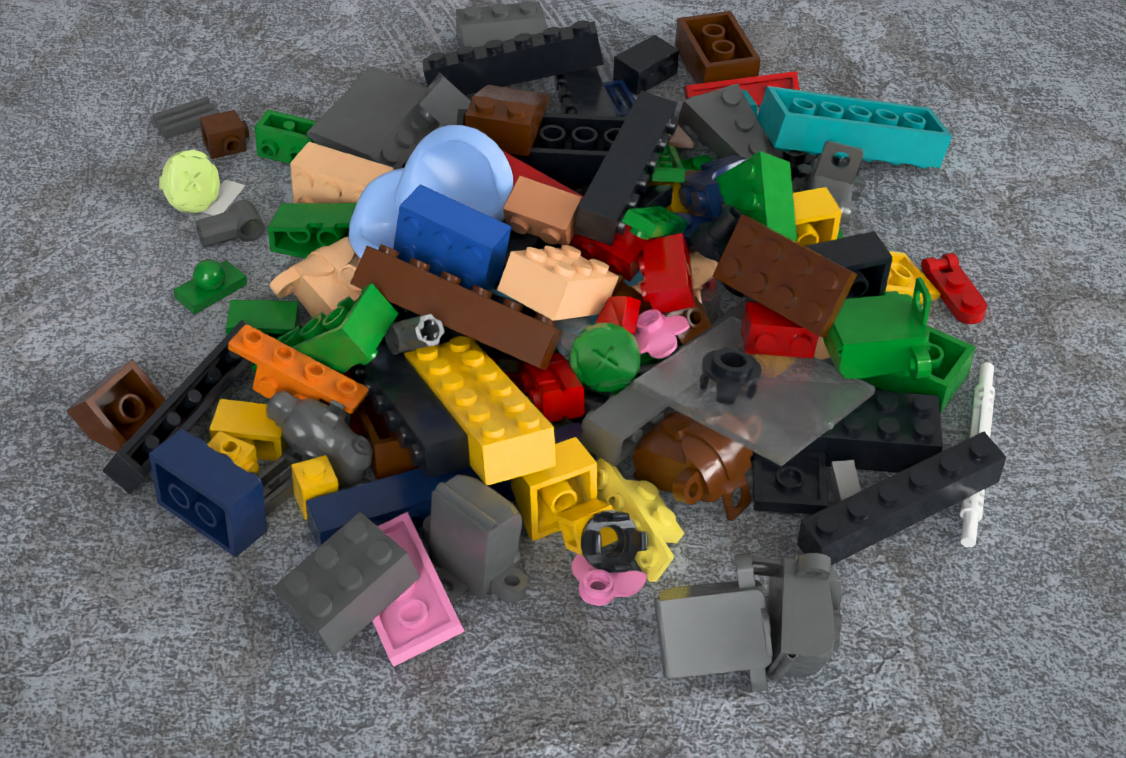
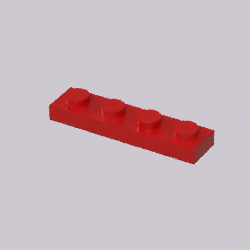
M797 71L692 84L683 87L686 100L692 96H699L738 83L741 90H747L757 103V107L761 106L767 86L800 90Z

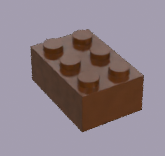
M731 11L677 18L675 48L679 50V55L696 84L759 76L761 59Z

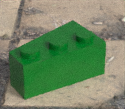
M760 151L715 178L726 205L736 207L742 215L749 216L797 242L790 162Z

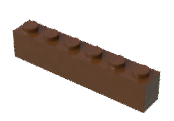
M380 244L378 250L368 245L366 246L350 282L351 285L362 289L372 283L387 301L421 316L432 314L435 319L442 321L443 326L546 371L563 333L554 327L556 320L553 321L538 312L534 318L522 313L524 306L506 298L503 304L491 300L493 293L479 286L473 285L470 291L459 286L462 279L444 271L438 277L428 272L430 265L412 257L409 263L397 259L400 252Z

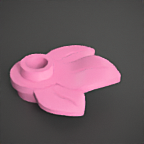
M651 309L638 316L636 333L633 336L640 347L641 354L648 352L651 357L657 359L664 358L677 348L676 335L686 331L690 326L687 319L683 316L666 317L659 310Z
M579 554L576 555L572 562V573L580 582V597L588 604L595 606L606 605L613 601L615 597H630L638 593L645 585L647 574L640 571L608 573L604 570L595 569L586 561L584 556Z

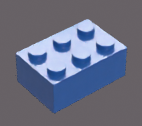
M420 184L399 206L393 249L400 252L397 259L409 263L412 257L430 265L428 272L440 277L442 271L462 279L459 286L470 291L473 285L491 291L502 276L512 226Z

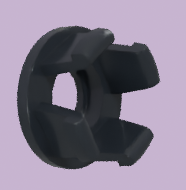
M732 348L714 350L703 357L701 367L704 373L700 376V388L705 390L709 379L716 382V402L734 405L740 387L748 386L747 397L749 399L755 396L757 390L756 382L759 381L762 372L761 366L755 358L744 351Z
M604 510L593 515L585 524L581 534V549L586 561L593 568L604 570L608 573L630 571V563L634 560L637 552L646 551L648 547L647 532L636 528L629 513L615 510ZM604 527L613 529L618 537L616 549L607 555L601 554L602 544L599 531Z

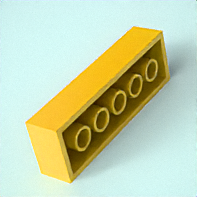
M459 336L452 338L450 342L419 348L405 353V357L467 433L470 466L485 485L495 484L557 466L553 425L473 338Z

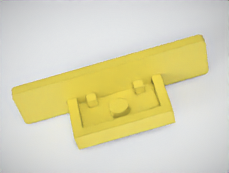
M600 458L597 461V500L611 504L616 511L629 513L636 528L647 532V550L637 552L634 559L642 572L647 574V580L649 582H657L674 558L666 543L677 544L684 532L677 523L674 513L663 502L656 486L645 480L624 479L616 466Z

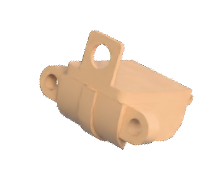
M344 237L329 246H322L311 252L307 258L294 264L274 278L269 287L278 298H283L293 292L312 318L321 312L327 316L337 308V304L341 300L350 296L354 301L360 296L361 289L351 285L350 282L361 259L352 249L349 237Z

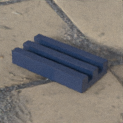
M623 79L604 82V87L616 116L623 117L628 115L630 111H627L622 103V98L630 110L636 100ZM614 88H617L620 95L616 93Z

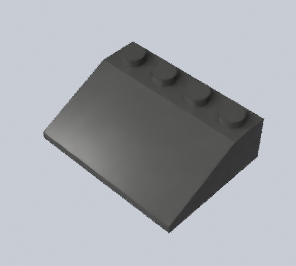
M371 66L311 127L306 135L318 145L393 167L394 170H397L407 163L418 143L429 133L436 130L440 123L436 120L434 124H431L419 113L422 107L418 104V101L427 88Z

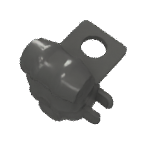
M826 141L822 153L815 155L809 165H798L799 172L806 173L805 179L798 177L793 179L794 184L805 188V191L826 187L842 211L840 224L849 223L853 206L852 200L860 201L862 199L859 192L853 191L854 185L862 188L867 186L864 179L855 177L864 154L863 150L833 141ZM837 152H845L849 155L850 159L847 162L833 155Z
M286 391L276 392L268 402L266 415L280 427L283 438H285L291 448L302 456L300 461L327 455L337 477L338 485L352 487L362 481L366 469L372 464L373 449L366 438L353 432L344 421L348 414L343 410L345 406L334 400H331L328 406L311 398L299 399Z

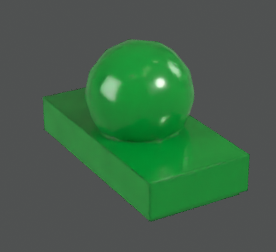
M212 259L202 260L194 267L193 279L173 289L174 298L195 315L247 285V276L227 260L221 263Z

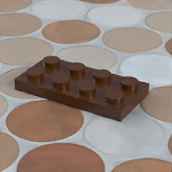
M741 214L712 277L819 337L827 338L857 274L753 218Z

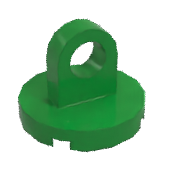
M597 323L586 327L576 336L570 351V366L582 384L584 382L591 386V389L598 392H614L625 388L636 376L640 368L641 351L635 337L625 328L613 323Z

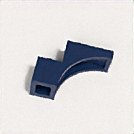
M732 155L700 164L702 172L685 176L684 182H680L681 188H679L678 194L681 204L686 210L711 218L717 217L723 211L722 202H724L715 178L748 158Z

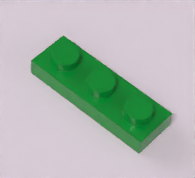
M662 206L628 209L622 222L631 226L630 232L645 240L684 233L689 221Z

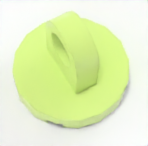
M188 150L175 153L168 159L163 168L162 176L159 177V190L164 192L168 202L178 211L188 214L203 212L209 208L208 206L216 200L219 194L220 180L218 170L214 164L210 163L207 159L209 157L203 152Z

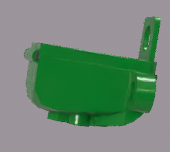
M916 278L913 298L907 294L890 291L882 292L880 296L845 299L827 338L823 337L824 344L835 369L844 378L862 379L891 374L900 377L911 375L912 379L915 380L926 379L931 376L932 364L929 355L931 343L929 341L930 331L927 327L932 298L922 278ZM920 293H922L923 309L920 304Z

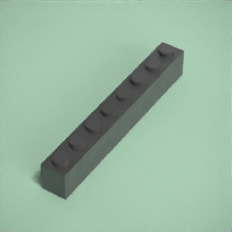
M746 298L736 307H731L717 321H712L711 327L679 348L680 354L677 360L669 367L655 372H646L640 378L632 380L617 395L610 396L601 407L595 411H590L583 419L581 425L583 429L581 444L585 449L616 466L634 452L639 441L668 414L677 410H688L716 388L717 383L709 379L705 390L700 388V376L704 373L701 367L703 357L711 351L724 348L738 349L745 352L740 329L746 302L753 301Z

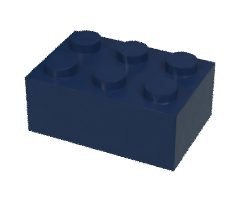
M182 428L149 453L157 503L231 555L237 557L267 532L263 484L256 474L245 471L234 464L229 456L219 454L210 448L202 438L194 437Z

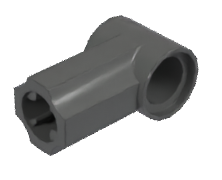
M239 200L233 203L227 212L195 221L196 230L203 247L238 237L242 241H254L262 236L265 230V225L257 210L247 200Z
M432 314L393 322L385 334V341L393 354H400L414 349L437 345L441 335L445 332L442 321L435 319Z

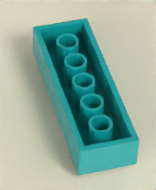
M771 86L766 88L757 115L758 122L774 148L783 152L798 150L809 155H818L822 153L826 141H833L861 148L864 153L862 160L866 162L879 160L886 161L892 165H901V163L912 164L921 169L928 167L940 168L952 139L951 133L933 110L928 107ZM837 152L833 155L840 159L849 157L845 152Z

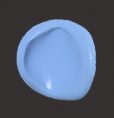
M464 125L443 126L425 136L410 155L397 185L395 205L397 212H399L400 204L421 184L503 222L505 218L503 207L514 187L512 170L502 150L486 134Z
M404 168L384 173L372 180L365 187L357 201L349 224V241L352 249L360 259L367 245L377 250L380 244L393 249L398 219L395 194Z

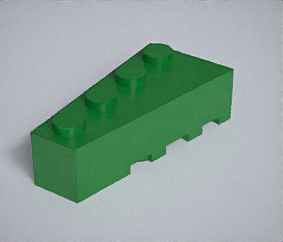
M281 203L268 226L270 252L305 259L316 249L322 246H329L344 237H349V224L357 203Z
M370 283L361 289L358 299L353 301L348 296L338 302L337 308L327 316L321 312L314 316L302 329L297 326L276 340L343 374L352 366L357 364L366 365L375 358L378 353L376 348L395 320L398 312L379 290ZM253 363L251 369L255 373L257 369V364Z

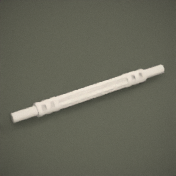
M986 362L980 366L979 383L974 388L969 438L983 431L989 437L991 435L995 389L992 386L994 366L991 363ZM985 489L961 502L960 517L963 519L961 544L965 547H973L976 544L978 522L982 519Z

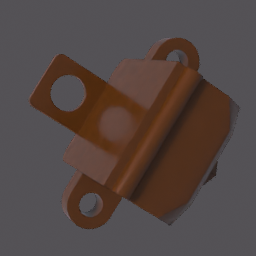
M677 410L668 414L639 441L632 456L636 469L633 475L638 481L645 480L651 482L657 489L673 493L675 500L678 502L693 505L699 500L714 502L721 497L727 519L734 521L752 501L745 472L752 465L750 457L753 455L752 448L760 439L761 425L758 420L740 417L735 422L727 416L707 417L689 410ZM739 487L741 499L738 505L733 507L731 503L732 494Z

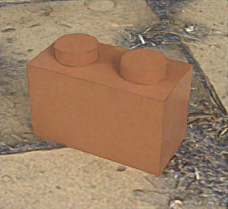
M519 176L503 207L505 222L507 225L512 226L511 230L519 234L529 233L535 235L551 245H569L575 234L573 231L582 197Z

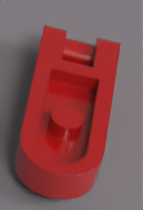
M951 252L943 254L939 259L935 257L922 259L921 268L923 274L941 293L940 298L953 316L965 324L980 323L985 317L987 303L959 266L956 254Z

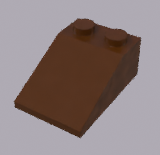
M487 85L473 95L465 114V126L475 128L486 134L506 153L529 156L548 105L550 94Z
M364 398L356 408L355 415L361 436L368 440L373 449L370 467L376 480L420 468L413 465L407 449L400 447L394 431L389 432L383 416L376 414L372 401Z

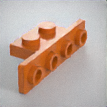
M244 325L229 341L228 349L257 364L252 390L270 399L276 392L282 390L299 399L311 398L324 403V400L328 403L334 400L344 405L343 410L351 414L368 394L369 389L364 385L250 325Z

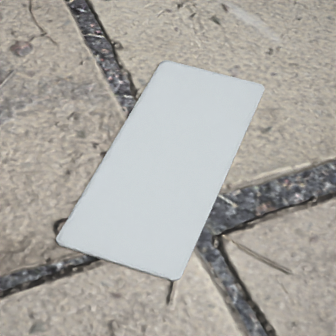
M225 180L219 187V194L216 200L211 202L210 206H208L209 208L202 213L212 216L224 213L244 189L245 185Z

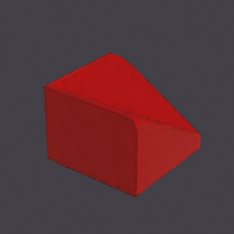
M630 296L609 297L595 324L613 323L635 335L641 300Z

